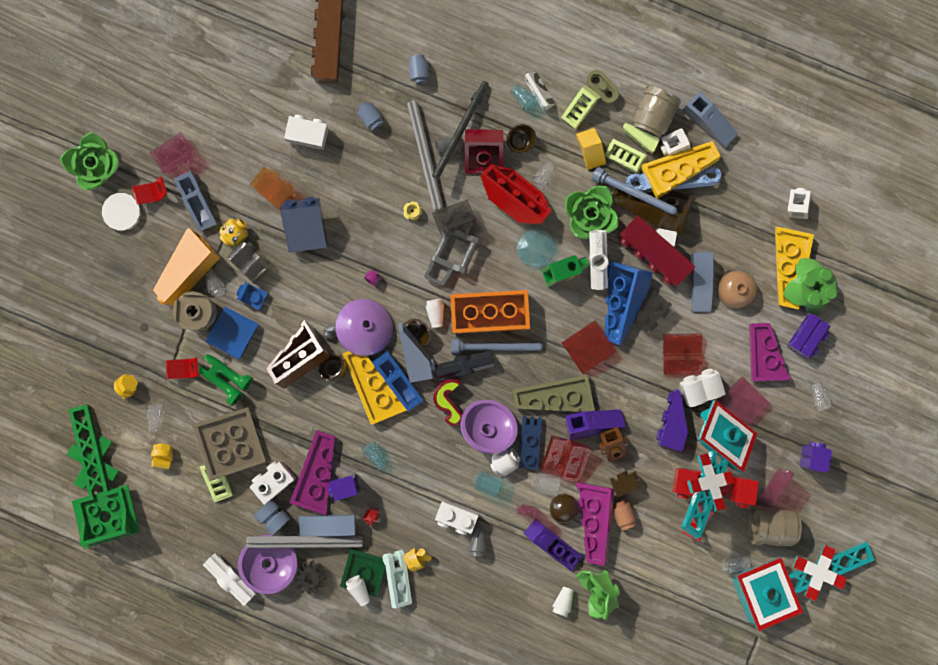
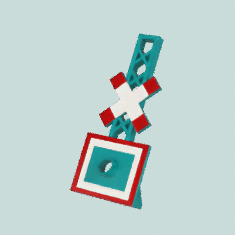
M713 400L709 409L702 411L700 414L704 420V425L698 440L709 451V454L697 456L702 471L700 478L687 481L691 494H694L681 528L695 539L702 537L712 506L714 512L726 509L719 487L735 483L732 472H725L726 468L729 466L741 474L744 473L757 437V433L716 400ZM716 455L722 458L720 464L717 462ZM699 502L701 503V506H702V510H703L702 513H700V510H699V507H698V503H699ZM693 518L696 523V529L690 525Z
M862 542L834 554L836 549L823 545L818 560L815 563L796 556L792 567L797 570L791 573H787L782 557H778L731 578L748 622L755 624L757 631H761L803 613L796 593L806 590L804 596L816 601L823 582L843 590L847 578L841 576V574L875 560L868 542ZM863 548L867 558L860 560L856 556L858 551ZM843 556L849 558L845 567L839 565ZM806 574L811 575L809 581L805 580ZM791 578L798 580L795 588H793ZM770 589H773L774 591V597L772 599L768 598V592Z

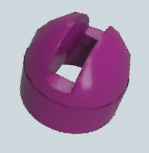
M371 270L364 276V279L370 285L376 287L381 280V275L377 274L376 270Z

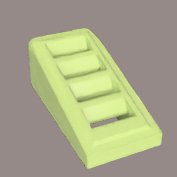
M588 86L582 87L561 118L577 129L601 96ZM579 101H583L588 106H583ZM576 106L583 113H579L576 109H574V107ZM570 112L573 113L579 119L575 120L572 116L569 115Z
M624 124L622 131L652 155L659 142V137L630 124Z
M615 139L612 140L604 154L606 158L635 174H640L642 165L647 162L645 154ZM616 147H619V150L616 153V155H612ZM626 151L623 158L620 159L622 152ZM630 154H631V155H633V156H632L631 160H630L629 163H628V162H626V161H627V159L629 158V156H630ZM638 158L639 161L637 162L636 166H634V163Z
M200 466L214 503L233 496L226 475L209 481L205 466ZM219 482L223 483L222 486L214 488V484ZM222 489L226 490V492L223 494H216L217 491H220Z

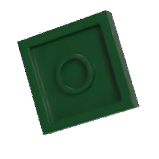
M351 548L340 587L347 588L346 582L359 575L361 579H364L368 594L377 597L386 567L383 557Z

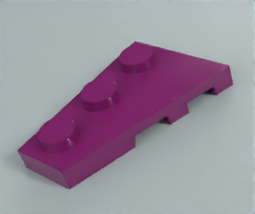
M750 323L751 381L791 380L786 371L783 357L780 355L770 323Z

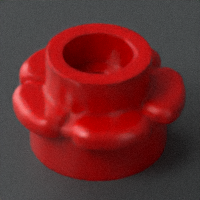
M370 507L365 513L363 520L367 522V525L376 524L380 518L378 508Z

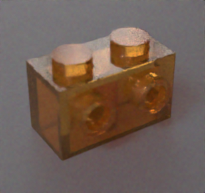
M263 167L250 185L280 210L281 203L292 199L296 195L293 191L294 186L287 180L282 182L278 178L280 175L274 169L270 168L268 170Z

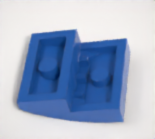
M225 306L208 335L206 343L240 360L259 324Z

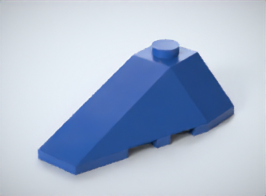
M610 261L607 271L608 297H605V303L608 304V314L605 316L606 340L622 345L649 290L653 272Z

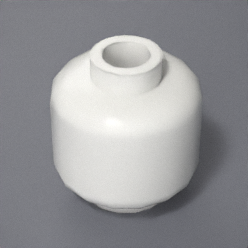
M508 448L504 452L492 455L491 468L496 474L500 473L506 476L519 467L520 457L513 448Z

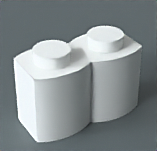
M706 369L701 372V375L697 377L694 375L684 378V381L680 382L685 402L689 407L703 404L708 400H713L726 394L719 372L713 369Z

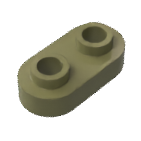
M593 70L588 74L587 86L601 96L600 100L604 104H613L619 96L617 87L600 70ZM596 78L599 80V83L594 84L592 80ZM605 93H611L612 97L607 98Z

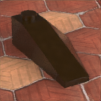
M615 188L612 194L614 203L638 215L654 226L674 231L678 235H682L694 201V196L669 191V194H665L658 199L677 208L676 214H670ZM654 192L646 193L656 198Z

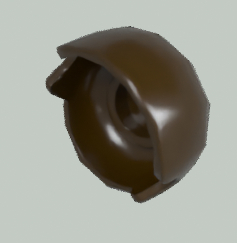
M516 125L508 132L506 143L512 152L518 154L527 153L537 141L536 132L529 125Z
M413 318L404 323L405 327L423 347L428 345L431 340V333L424 321Z
M332 353L330 358L319 365L318 371L323 380L335 383L345 377L348 367L341 355Z
M563 493L558 494L552 499L550 515L555 522L568 524L578 515V502L572 495Z

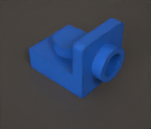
M245 282L244 285H240L236 295H238L237 300L261 311L269 293Z

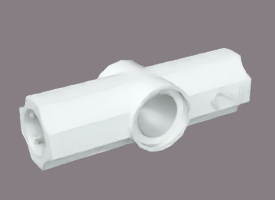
M606 230L589 231L591 289L604 290L608 288ZM602 256L603 261L601 263H594L596 257Z
M216 552L203 564L217 579L220 587L226 592H230L243 606L256 594L255 591L244 584L239 571L233 566H229Z

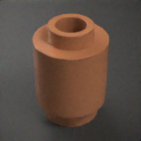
M624 500L614 503L612 513L618 527L621 530H626L636 526V518L630 503H625Z

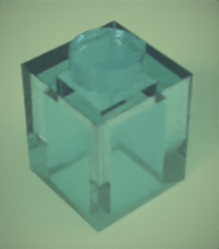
M481 470L480 474H475L472 484H475V490L497 497L503 478Z

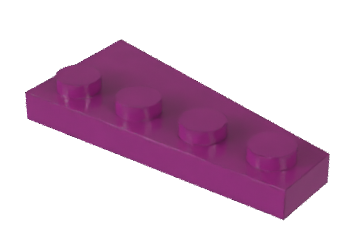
M316 429L290 500L291 504L326 515L334 435Z
M577 482V490L580 493L579 507L582 509L583 516L581 522L585 532V537L583 538L586 561L606 566L608 564L615 488Z

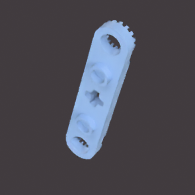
M710 166L673 190L716 185L720 181L721 172L718 167ZM714 173L716 178L710 179L706 174ZM631 174L626 179V184L631 187L632 181H638L641 184L638 187L633 186L635 189L644 193L653 192L644 174Z

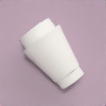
M442 299L428 300L425 307L431 327H442L444 313Z
M358 575L346 582V589L360 606H364L371 601L363 578L361 579Z
M567 587L562 588L552 606L554 607V613L565 617L568 616V613H571L574 590Z

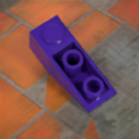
M673 389V392H669L667 398L669 406L667 411L664 410L661 421L664 423L662 429H658L656 440H658V445L683 451L688 431L681 392L678 389Z
M621 409L584 411L565 416V426L570 441L599 435L600 432L616 427L619 430L626 428Z
M536 518L524 532L534 544L571 572L584 557Z

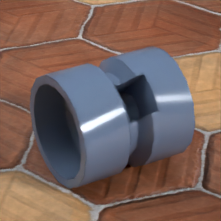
M273 499L267 502L253 516L260 524L266 523L265 528L272 536L291 519L285 512L278 511L279 506Z

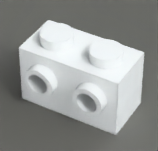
M301 115L289 116L284 139L288 143L324 150L329 128L327 124H324L325 121L320 119L310 121Z
M274 461L266 468L268 472L263 476L260 473L252 480L253 484L250 486V489L264 505L297 479L283 461L278 463Z
M442 500L435 520L442 527L448 528L450 525L456 528V532L467 535V533H472L478 513Z

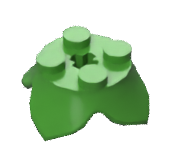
M93 132L82 137L78 148L67 150L60 158L64 169L77 178V184L84 190H93L101 186L115 174L119 166L117 154L108 148L102 137ZM95 159L96 165L94 167L90 166V162L92 163Z
M596 186L586 193L580 191L573 192L566 197L565 210L570 218V229L577 238L589 239V231L606 230V234L618 227V216L612 209L613 196L607 186ZM594 210L596 217L589 218L586 211Z
M801 258L796 265L797 277L787 284L783 296L789 302L795 305H803L808 313L817 314L837 295L834 274L831 269L823 267L813 259Z
M606 570L602 572L582 571L578 573L576 578L580 581L581 585L586 590L591 591V597L588 600L589 616L597 619L603 618L607 621L613 610L619 608L617 596L620 595L617 585L612 584Z

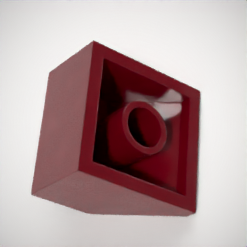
M465 129V174H482L491 164L503 167V130Z

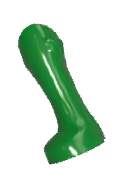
M206 354L203 358L212 366L208 370L198 364L199 373L206 380L220 388L227 395V404L231 407L234 406L244 393L227 383L219 375L222 374L242 391H246L250 387L254 378L248 374L244 376L239 375L216 357Z

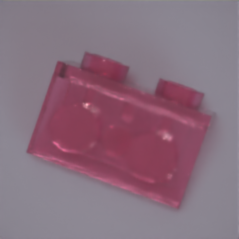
M179 132L150 151L149 154L160 167L163 174L167 172L170 174L178 169L177 165L180 163H187L192 160L195 150L183 133Z

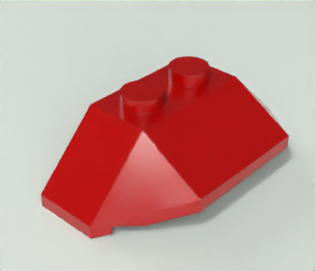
M491 164L481 174L480 177L488 199L518 223L541 224L551 213L552 210L548 206L543 192L515 170Z

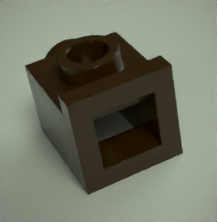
M636 471L619 473L616 475L617 479L613 477L608 478L612 487L615 488L614 492L618 497L639 488L638 482H640Z

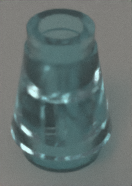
M518 84L510 91L522 110L530 112L538 103L535 95Z
M373 440L362 448L363 455L377 470L387 465L379 443L376 444Z

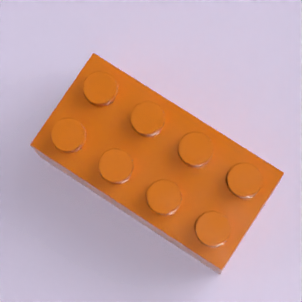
M528 290L450 294L453 334L530 329Z

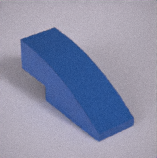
M388 351L372 362L408 412L423 401Z

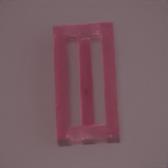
M517 504V514L521 515V511H523L525 516H529V512H531L532 517H537L538 510L535 506Z

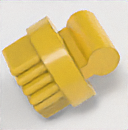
M124 374L115 381L114 390L119 396L126 399L136 392L138 381L133 375Z
M161 443L153 446L151 466L169 470L170 462L173 461V448L171 445Z
M413 548L404 555L407 567L412 572L425 568V561L429 562L432 559V556L424 549L418 550Z

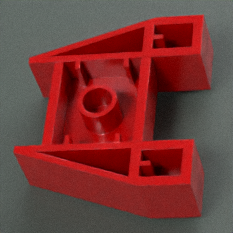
M675 468L672 492L677 493L679 498L689 499V495L693 496L694 493L691 494L687 481L700 478L702 471ZM733 476L734 484L719 487L722 497L737 503V507L749 508V505H756L759 481Z

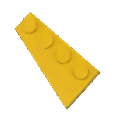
M713 141L643 164L642 171L658 199L719 161L720 154Z
M775 227L778 306L799 309V305L789 302L783 296L787 284L797 277L796 265L801 258L809 259L814 234Z
M349 351L342 353L370 425L407 411L368 356L356 355Z

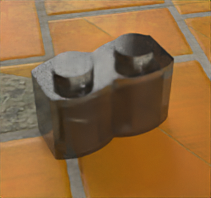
M242 241L227 258L256 285L272 269L269 266L271 262L264 255L259 257L255 253L257 248L252 243L248 242L246 244Z

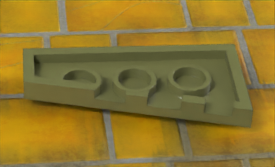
M588 375L512 390L516 409L574 412L595 411Z

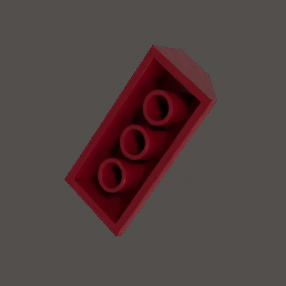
M638 215L618 236L620 239L619 243L626 249L630 248L634 251L633 255L642 262L644 260L651 272L662 276V281L668 287L673 286L675 288L695 268L687 258Z

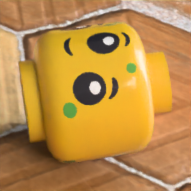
M229 219L220 228V239L229 247L239 246L248 236L247 224L241 219Z

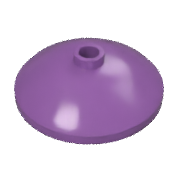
M358 299L342 308L336 319L335 330L339 342L346 350L356 355L370 356L383 350L389 343L393 333V323L388 311L381 304L369 299ZM363 322H368L369 327L365 328Z
M493 400L476 401L466 408L461 417L460 426L464 439L472 448L485 454L504 452L510 448L516 439L517 423L515 417L506 406Z
M245 545L238 559V571L242 581L248 588L260 594H273L283 590L293 580L297 570V558L293 548H247ZM265 560L271 562V565L267 568L263 565Z

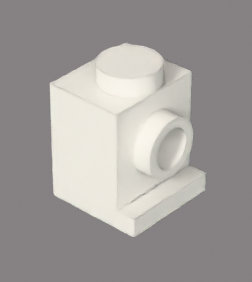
M682 128L661 138L663 145L660 148L664 156L691 148Z
M804 188L791 189L788 206L789 218L808 219L811 191Z

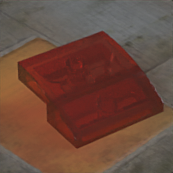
M596 320L561 342L582 374L617 352Z
M663 334V374H702V334Z
M552 435L540 468L541 472L558 475L562 480L580 483L591 448L581 443Z

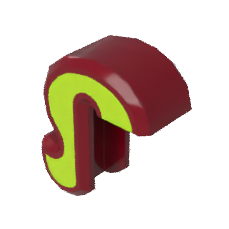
M457 379L445 380L436 388L433 395L435 406L439 410L449 413L444 419L450 426L460 425L463 415L447 396L461 384Z

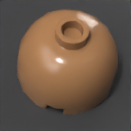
M737 270L724 275L717 286L720 301L725 306L733 309L744 308L752 303L757 291L756 283L752 276Z

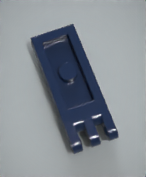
M523 416L518 468L538 469L542 418L538 417L537 425H534V417H530V424H526L527 416Z

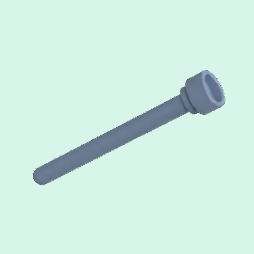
M600 167L595 170L592 176V181L595 183H607L670 214H676L677 212L676 207L610 177L606 170Z
M451 339V354L463 353V351H540L543 349L541 343H463L459 339Z

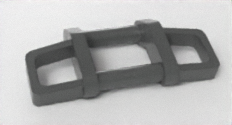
M458 209L453 210L447 226L445 225L443 229L444 234L436 252L430 258L431 262L424 276L426 280L444 286L453 271L467 275L468 265L477 245L479 246L482 241L477 237L469 235L473 223L472 215ZM458 214L469 219L466 234L451 227L455 215ZM451 235L470 243L460 266L441 258ZM434 263L450 269L442 281L429 276Z

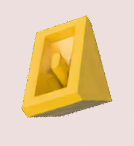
M593 128L577 133V140L587 170L606 165L602 141L596 130Z

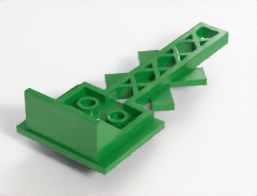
M88 404L68 409L77 446L72 444L66 455L77 460L82 465V469L73 484L83 490L87 487L89 495L72 501L80 535V546L85 549L140 533L129 485L109 489L107 478L114 481L119 473V470L102 460L112 441L104 436H101L98 441ZM84 410L86 417L83 422L77 420L76 412ZM84 428L90 432L87 441L81 438ZM88 447L93 449L91 454L86 452ZM95 471L98 473L96 478L92 477ZM97 484L103 487L104 492L94 493ZM106 511L111 515L108 522L103 519V514Z

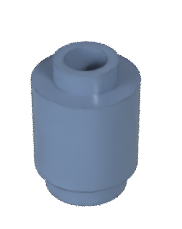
M424 55L411 56L409 61L411 81L417 85L425 84L426 80L429 79L428 62Z
M366 101L358 107L357 115L367 128L374 131L384 123L382 120L383 116L372 102L367 103Z

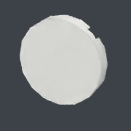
M126 193L111 195L102 207L104 222L110 228L117 231L130 230L138 224L141 218L140 205L136 204L133 196Z

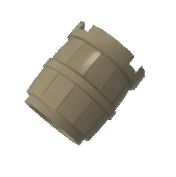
M647 86L632 122L634 127L660 139L671 125L676 109L681 104V99L673 94L670 96L663 89Z
M194 291L186 292L174 303L173 317L183 329L195 332L204 331L212 327L217 320L218 311L212 299ZM192 306H195V309L198 310L194 317L189 313Z
M758 505L752 508L755 509V512L750 514L748 524L749 536H753V540H750L752 544H767L779 547L793 546L799 542L802 523L799 514L795 511L778 507L766 508Z

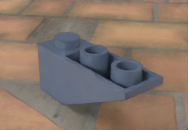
M700 91L683 109L688 116L724 148L738 134L718 108Z

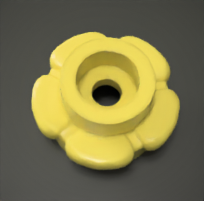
M417 202L407 203L403 208L404 216L407 219L417 220L419 215L422 214V208L419 207Z

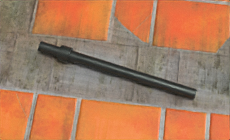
M482 81L477 92H474L472 95L471 103L432 174L433 178H440L477 106L482 103L483 95L489 86L488 82Z

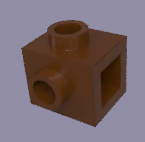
M618 427L600 432L602 443L599 444L602 455L606 454L608 461L627 456L625 448L628 447L625 436H621Z

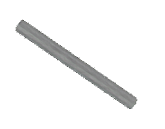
M410 101L407 105L433 210L439 211L443 209L437 180L432 177L434 168L417 101Z
M362 536L247 537L246 546L247 548H361L363 546Z

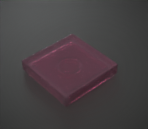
M740 377L726 394L718 400L721 405L747 426L770 404L744 377Z
M778 468L758 498L759 501L773 507L794 476V473L787 469Z

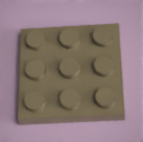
M248 407L191 425L209 481L266 462Z

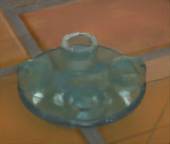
M542 230L527 231L518 241V257L524 264L530 267H543L554 256V241L548 233Z

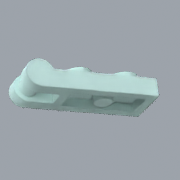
M403 550L395 551L394 554L387 553L383 555L392 608L412 604Z

